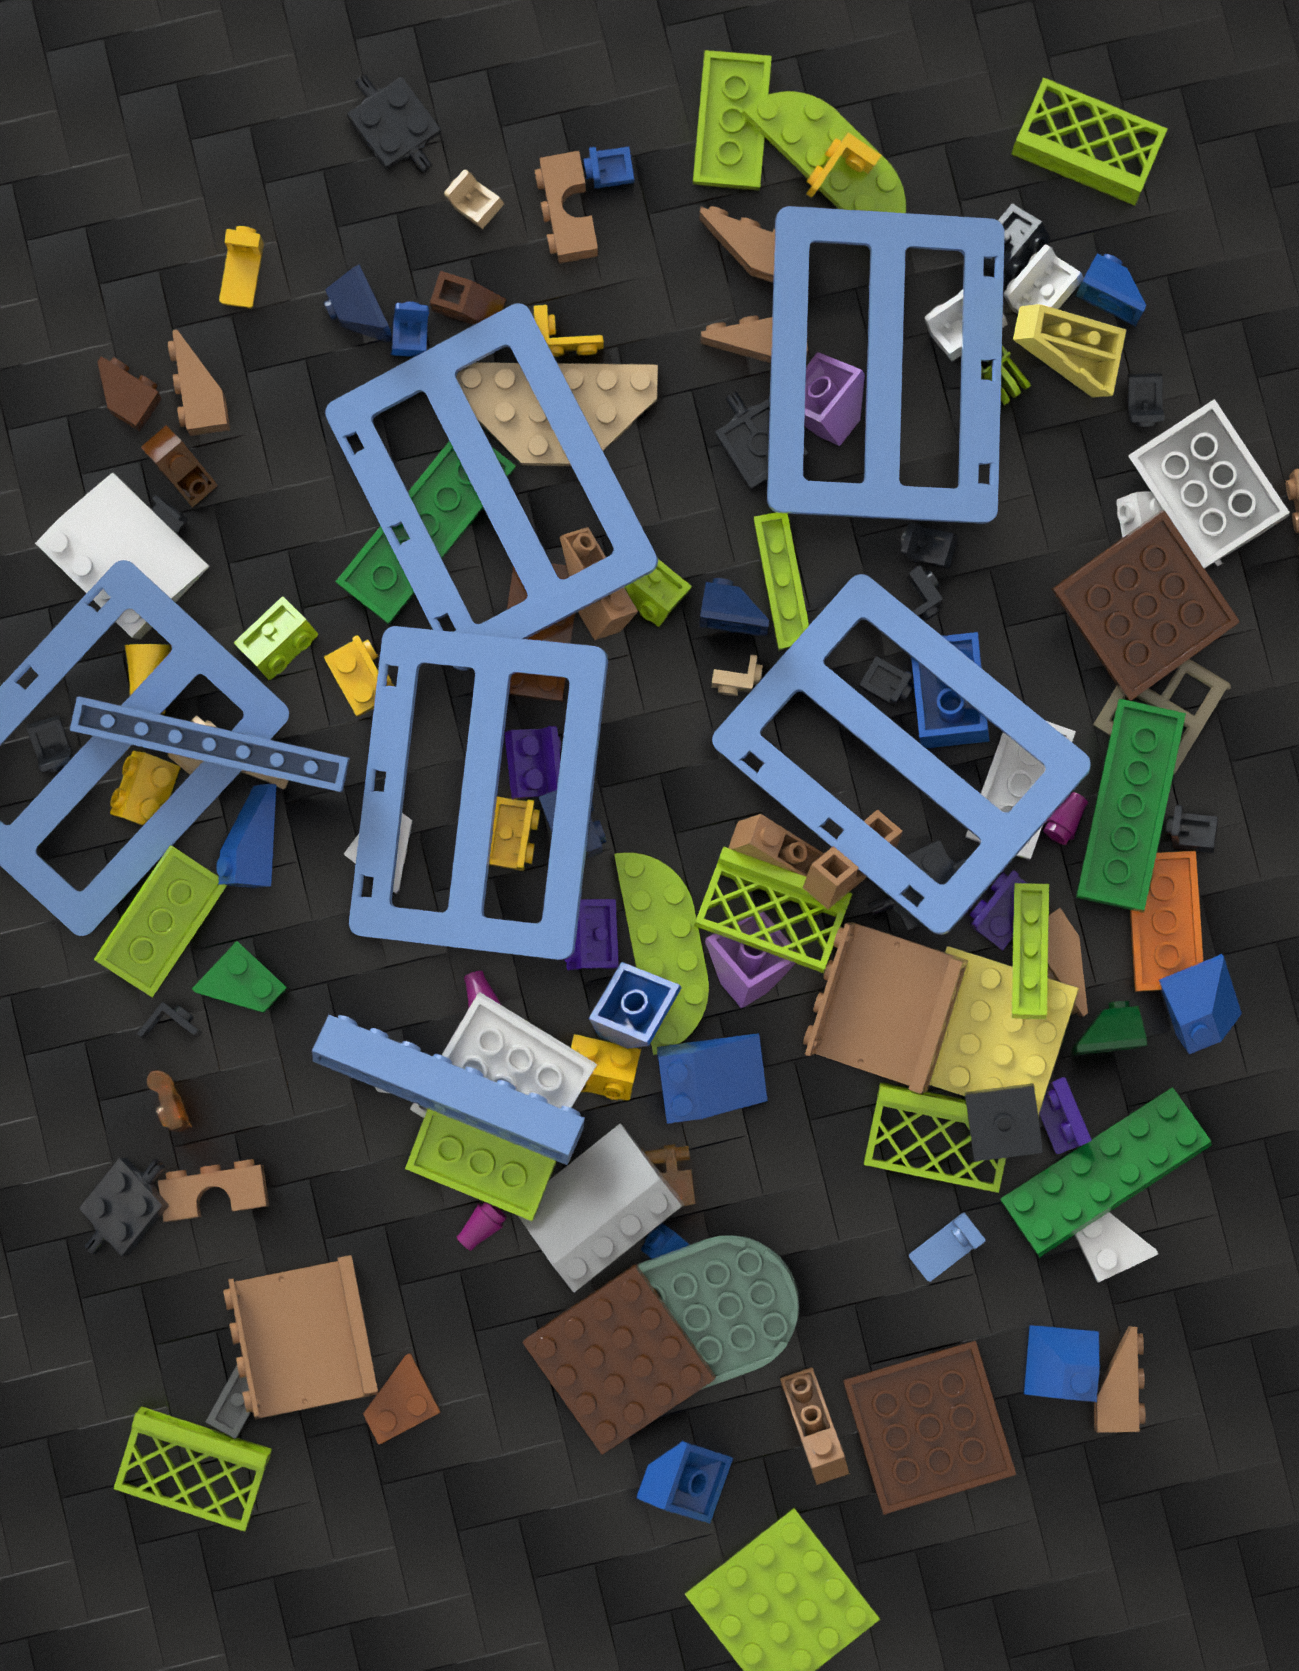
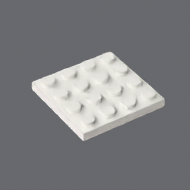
M482 993L477 994L442 1056L447 1057L453 1062L452 1065L462 1069L466 1067L477 1069L484 1074V1078L497 1082V1080L509 1082L516 1087V1091L529 1095V1093L541 1095L548 1100V1104L561 1108V1106L572 1108L597 1066L590 1059ZM413 1103L410 1110L423 1118L428 1109L416 1103Z

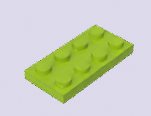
M705 50L693 185L760 190L764 136L741 113L751 103L768 95L772 56Z
M170 845L94 960L153 998L227 885H218L219 877Z
M427 1109L405 1169L533 1221L556 1160Z

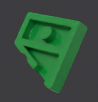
M236 941L192 990L197 994L265 1013L287 990V987Z

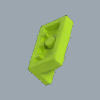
M658 559L657 567L652 573L624 588L640 614L646 620L652 621L656 626H661L668 614L687 595L692 586Z
M282 596L234 644L268 680H272L277 674L284 671L287 665L301 651L311 645L312 641L318 636V633Z

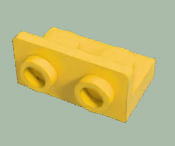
M357 635L352 638V642L326 655L324 659L358 718L374 709L378 670L372 660L378 658L369 640L362 642ZM387 675L386 686H394L389 675Z

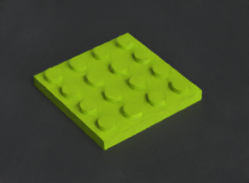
M795 1508L786 1513L685 1593L686 1597L743 1671H815L880 1620Z

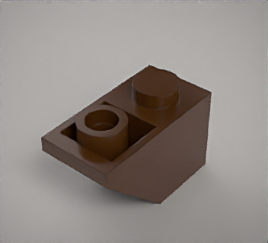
M443 271L439 273L430 300L432 312L473 325L502 311L506 303L504 297L476 282Z
M101 356L98 360V366L107 408L113 416L140 432L162 399L159 392L156 391L158 385L143 375L139 379L128 373L130 368L120 360L112 357L111 361H108Z
M167 425L141 446L142 450L192 507L218 486L185 444Z

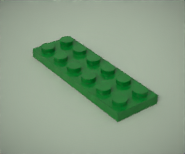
M450 441L408 491L442 560L484 509ZM492 447L507 478H509L516 469V465ZM403 524L392 527L400 545L410 539ZM381 526L336 580L337 585L388 625L392 623L415 594Z
M1124 699L1118 700L1076 898L1142 913L1145 911L1186 713Z
M1172 1087L1000 1200L1038 1257H1041L1212 1146V1142Z

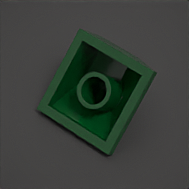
M1129 1001L1110 1002L1109 1009L1102 1010L1073 1045L1071 1056L1140 1049L1147 1046L1139 1006L1130 1007Z

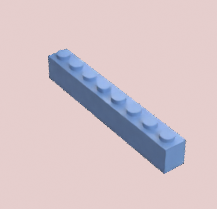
M77 697L70 731L338 792L343 791L350 758L85 697Z
M328 1015L312 1050L313 1062L568 1165L584 1128L585 1118L580 1117V1113L575 1109L567 1106L558 1108L548 1104V1100L541 1095L535 1093L526 1095L516 1091V1087L509 1082L503 1080L494 1082L484 1078V1074L477 1069L471 1067L462 1069L452 1065L453 1062L445 1056L439 1054L430 1056L420 1052L421 1049L415 1044L407 1041H402V1043L393 1041L381 1030L361 1028L349 1017L339 1015L337 1018Z

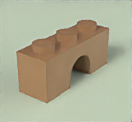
M579 151L539 158L541 169L534 171L538 190L545 189L547 201L541 202L544 222L551 221L553 230L552 234H547L550 254L557 253L559 263L598 256L592 216L576 218L567 214L563 209V204L570 195L586 192Z
M879 810L864 820L874 831L897 848L903 831ZM833 846L811 864L803 889L829 909L862 882L866 876L858 870L859 867Z
M254 1159L234 1162L235 1169L221 1171L220 1165L200 1167V1174L187 1176L186 1170L166 1173V1179L158 1181L159 1193L169 1204V1207L163 1213V1221L172 1222L202 1217L200 1200L204 1192L212 1187H220L228 1193L232 1211L268 1207L269 1200L264 1165H255Z

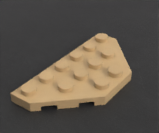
M473 363L457 373L456 378L479 423L512 454L521 466H571L519 363ZM558 364L602 451L612 442L614 443L645 410H648L657 401L658 365Z

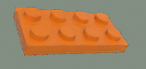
M1196 851L1157 853L1145 911L1142 913L1130 910L1135 992L1159 991L1161 987L1158 980L1203 962Z

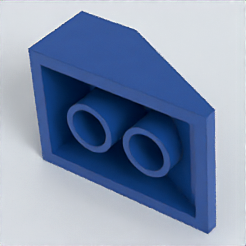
M978 632L942 636L982 669ZM912 658L921 745L925 748L989 742L987 718Z
M759 1033L657 1047L667 1123L703 1119L768 1101Z

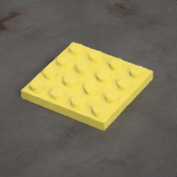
M947 946L945 953L966 959L968 963L930 1085L965 1096V1092L1034 1083L1039 1117L1079 988L1048 978L1047 1019L1012 1018L1013 967Z

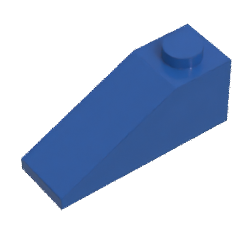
M276 784L253 786L220 850V858L217 862L218 885L248 888L271 887Z

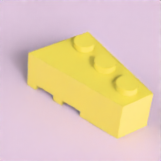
M1041 304L1019 307L1013 337L1015 342L1089 396H1113L1126 329Z

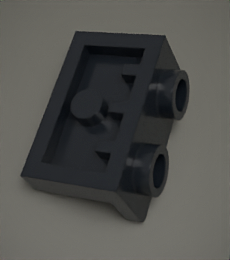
M1011 204L998 220L1004 227L1003 285L1006 287L1012 279L1017 278L1024 270L1030 258L1039 252L1044 245H1047V242L1050 240V236L1042 221L1014 204ZM984 258V268L994 273L995 258Z

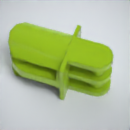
M1002 345L1001 401L1006 405L1010 402V399L1005 390L1015 398L1021 394L1017 383L1024 390L1028 389L1031 384L1011 360V353L1007 352ZM989 361L990 366L985 370L981 366V380L992 381V361Z

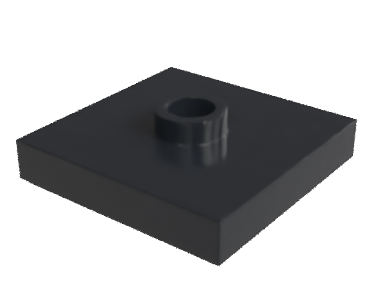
M1034 1083L965 1092L974 1162L1043 1153Z

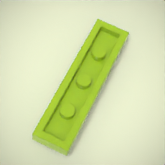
M776 512L754 516L753 520L778 651L789 649L809 627L788 513Z
M1014 884L1012 1018L1047 1019L1049 884Z

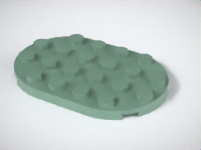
M732 1235L712 1237L638 1264V1267L715 1374V1380L702 1389L765 1366L784 1350L794 1332L799 1314V1296L795 1280L783 1260L774 1251L755 1240Z

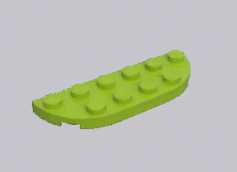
M791 91L773 93L754 101L741 113L807 179L817 165L824 168L830 159L825 153L835 138L842 141L848 132L878 152L832 106L809 94ZM840 156L819 187V190L838 209L906 213V200L902 183L894 168L883 156L880 157L869 174L864 171L857 172L846 164V159Z
M617 853L614 856L636 968L681 986L679 994L651 1041L654 1056L658 1054L657 1047L681 1044L698 1026L708 1001L709 982L699 929L694 926L696 914L693 901L681 878L666 864L650 856L638 853Z

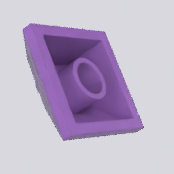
M817 352L806 366L804 426L818 437L840 446L860 421L865 373L861 369Z
M765 912L759 913L766 928L775 925ZM753 916L737 922L742 933L752 935L760 931ZM780 930L769 934L775 945L784 947L791 944ZM715 933L707 937L705 941L720 984L741 1009L768 993L796 964Z

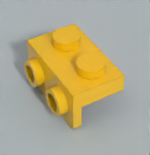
M133 751L123 764L122 774L124 776L120 787L114 791L111 797L110 805L112 809L110 815L144 826L169 799L180 766L144 752Z
M497 797L489 860L490 866L524 871L525 863L532 864L535 844L529 843L531 829H538L540 810L535 809V801Z
M574 1034L571 1048L597 1064L581 1092L604 1095L612 1100L622 1099L629 1101L641 1049H627L615 1043Z

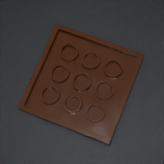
M1165 510L1159 511L1051 589L1128 701L1133 700L1240 622Z
M637 1264L526 1337L522 1342L602 1455L716 1378L713 1371Z
M976 1341L843 1380L883 1515L1016 1475Z

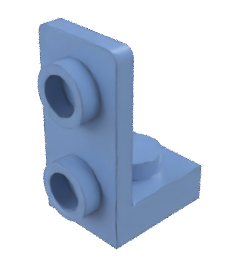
M962 1213L909 1254V1258L924 1278L930 1282L986 1240L967 1215Z

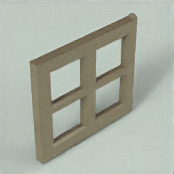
M1191 659L1177 667L1178 669L1162 695L1148 688L1136 697L1151 706L1186 713L1183 726L1187 729L1180 739L1173 775L1183 762L1224 692L1231 689L1229 682ZM1185 673L1211 688L1195 716L1169 701ZM1118 686L1115 687L1092 725L1109 736L1111 735L1112 718L1115 715L1117 702L1119 699L1125 698Z

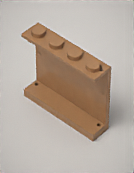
M854 922L846 923L844 928L840 927L835 936L834 947L838 949L834 961L829 960L824 972L823 979L827 980L825 991L818 994L814 1004L813 1012L817 1013L814 1026L809 1025L804 1036L803 1044L807 1045L805 1055L817 1054L909 1086L908 1090L922 1094L928 1091L968 960Z
M351 1255L339 1257L336 1262L234 1282V1279L228 1280L230 1289H225L223 1292L227 1310L234 1309L236 1318L235 1323H230L233 1344H241L243 1356L237 1357L236 1361L240 1378L247 1377L249 1391L243 1392L246 1413L253 1411L254 1418L260 1419L378 1395Z

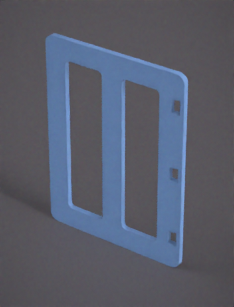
M794 206L784 207L778 212L775 219L767 503L773 511L789 514L977 524L989 523L996 517L998 512L1004 274V227L998 220ZM814 242L865 245L870 249L864 481L859 484L808 481L803 477L809 246ZM908 248L959 251L964 256L958 487L955 489L903 486L899 481L905 251ZM984 258H995L994 278L983 276ZM981 361H992V381L981 380ZM990 464L989 485L978 483L979 465Z
M517 303L503 309L331 401L326 408V418L433 630L443 631L438 619L449 615L456 629L454 632L527 639L652 573L657 567L658 558L532 313L523 304ZM503 347H510L614 548L610 556L564 580L558 578L456 378L460 370ZM419 392L426 393L528 594L525 601L482 624L474 623L373 424V419L376 415ZM357 433L364 449L354 454L346 437ZM403 524L410 539L400 545L392 527ZM453 666L455 669L460 670V671H465V670L470 669V668H467V667H457V666Z
M120 560L114 563L0 686L1 746L127 609H133L171 644L172 650L121 706L161 715L197 675L203 674L243 711V719L232 731L271 740L289 719V709L285 703L137 566L127 560ZM104 589L111 598L97 612L89 604ZM32 667L39 676L25 690L16 682ZM92 736L12 824L6 825L0 820V866L74 934L79 936L88 935L106 918L164 855L168 847L172 846L242 769L203 761L83 891H77L37 854V847L132 746V744Z
M864 574L856 575L849 580L720 725L712 738L715 749L828 845L837 848L859 867L858 870L935 934H946L956 925L1087 776L1091 768L1090 759L1082 750L872 578ZM860 620L869 621L1045 766V772L1009 812L999 810L824 664L825 659ZM796 692L806 694L980 839V846L946 884L940 885L761 736L762 730ZM750 752L764 763L758 773L743 761ZM829 819L844 830L837 840L822 828ZM909 887L913 888L924 898L918 907L902 895Z
M398 626L390 627L384 632L380 652L349 917V927L354 934L364 937L559 960L567 959L573 954L576 943L608 667V656L603 649L588 645ZM424 663L473 668L475 671L449 905L447 911L443 913L398 908L392 904L419 667ZM389 665L398 666L396 686H386ZM514 673L565 677L570 682L543 917L541 922L537 924L492 919L484 915L510 680ZM376 770L386 772L384 792L374 791ZM364 875L374 877L372 898L362 897Z

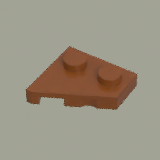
M411 1353L405 1355L378 1392V1395H376L363 1413L378 1444L441 1412Z

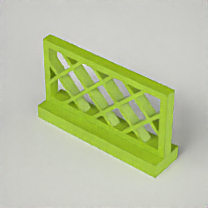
M1043 78L1011 154L1135 205L1167 128ZM1045 90L1059 95L1063 105L1048 110L1042 98ZM1080 105L1090 108L1094 117L1078 122L1072 108ZM1039 107L1041 112L1036 114V111ZM1066 111L1072 125L1057 130L1051 116ZM1111 118L1120 120L1125 130L1109 135L1103 121ZM1045 119L1051 133L1039 136L1028 130L1031 123ZM1097 124L1103 138L1088 143L1082 129ZM1076 131L1082 146L1074 149L1064 146L1060 136ZM1146 131L1157 137L1154 144L1141 148L1134 134ZM1128 136L1134 151L1119 156L1113 141ZM1107 144L1113 159L1105 162L1095 159L1091 149ZM1150 152L1148 159L1146 160L1144 154ZM1138 157L1143 168L1140 177L1126 172L1122 162Z
M723 846L694 926L824 973L834 945L836 933L841 926L852 893L848 892L831 908L827 909L803 889L806 876ZM720 875L735 880L739 890L723 896L717 884ZM761 889L767 892L771 902L755 907L748 893ZM715 892L717 899L711 901L712 896ZM743 896L749 911L734 917L727 901ZM790 900L799 903L803 914L787 919L780 904ZM720 904L728 918L720 923L704 919L708 909ZM774 907L782 922L766 928L759 913ZM822 912L836 917L834 925L822 931L819 930L813 916ZM753 916L760 931L752 935L742 933L737 922ZM807 919L814 934L798 940L791 925ZM785 928L792 943L784 947L775 945L769 934ZM830 934L829 939H828L827 944H826V942H825V940H824L823 937H825V936H827V935ZM818 940L823 950L821 961L806 956L802 946Z
M880 1082L864 1165L999 1193L1006 1158L998 1159L997 1163L994 1159L990 1160L996 1169L993 1183L980 1181L972 1169L984 1161H977L968 1165L958 1150L971 1141V1135L955 1145L945 1128L956 1121L965 1123L970 1130L966 1099L927 1091L920 1094L908 1090L909 1088ZM883 1106L898 1109L904 1121L888 1131L880 1120ZM904 1111L914 1112L915 1114L908 1118ZM921 1115H928L933 1118L938 1128L921 1138L911 1122ZM938 1118L948 1119V1121L941 1124ZM908 1124L918 1141L901 1151L891 1135ZM880 1126L884 1134L877 1138L878 1128ZM942 1132L951 1148L935 1158L925 1144V1141ZM888 1138L898 1154L887 1161L873 1159L875 1145ZM921 1145L931 1161L920 1168L912 1167L904 1155ZM955 1151L965 1168L954 1175L946 1174L938 1162ZM901 1158L905 1165L893 1162ZM935 1165L939 1172L927 1169ZM968 1172L972 1179L961 1176Z
M141 1407L135 1413L132 1423L133 1428L114 1489L245 1532L272 1449L240 1438L235 1439L228 1434ZM139 1433L152 1437L158 1450L142 1457L136 1446ZM161 1440L169 1442V1444L164 1446ZM178 1445L186 1449L191 1460L175 1468L166 1450ZM194 1451L202 1453V1455L196 1457ZM134 1453L137 1460L130 1463L132 1455ZM161 1453L170 1471L153 1478L145 1461ZM208 1456L218 1458L224 1471L210 1478L206 1476L199 1462ZM227 1462H230V1463H233V1464H236V1465H234V1466H232V1467L229 1468ZM194 1464L202 1482L186 1489L178 1472ZM137 1465H140L148 1482L139 1487L124 1483L127 1471ZM241 1467L255 1470L256 1474L253 1483L240 1489L232 1472ZM172 1475L181 1493L170 1498L162 1495L156 1483ZM227 1475L235 1492L219 1500L211 1482ZM151 1486L153 1492L146 1490L145 1488ZM203 1486L206 1487L214 1502L205 1508L195 1506L189 1495ZM251 1490L248 1500H246L244 1493ZM184 1497L186 1502L179 1501L178 1499ZM238 1497L245 1509L242 1519L238 1520L229 1517L222 1504ZM217 1508L219 1513L210 1510Z

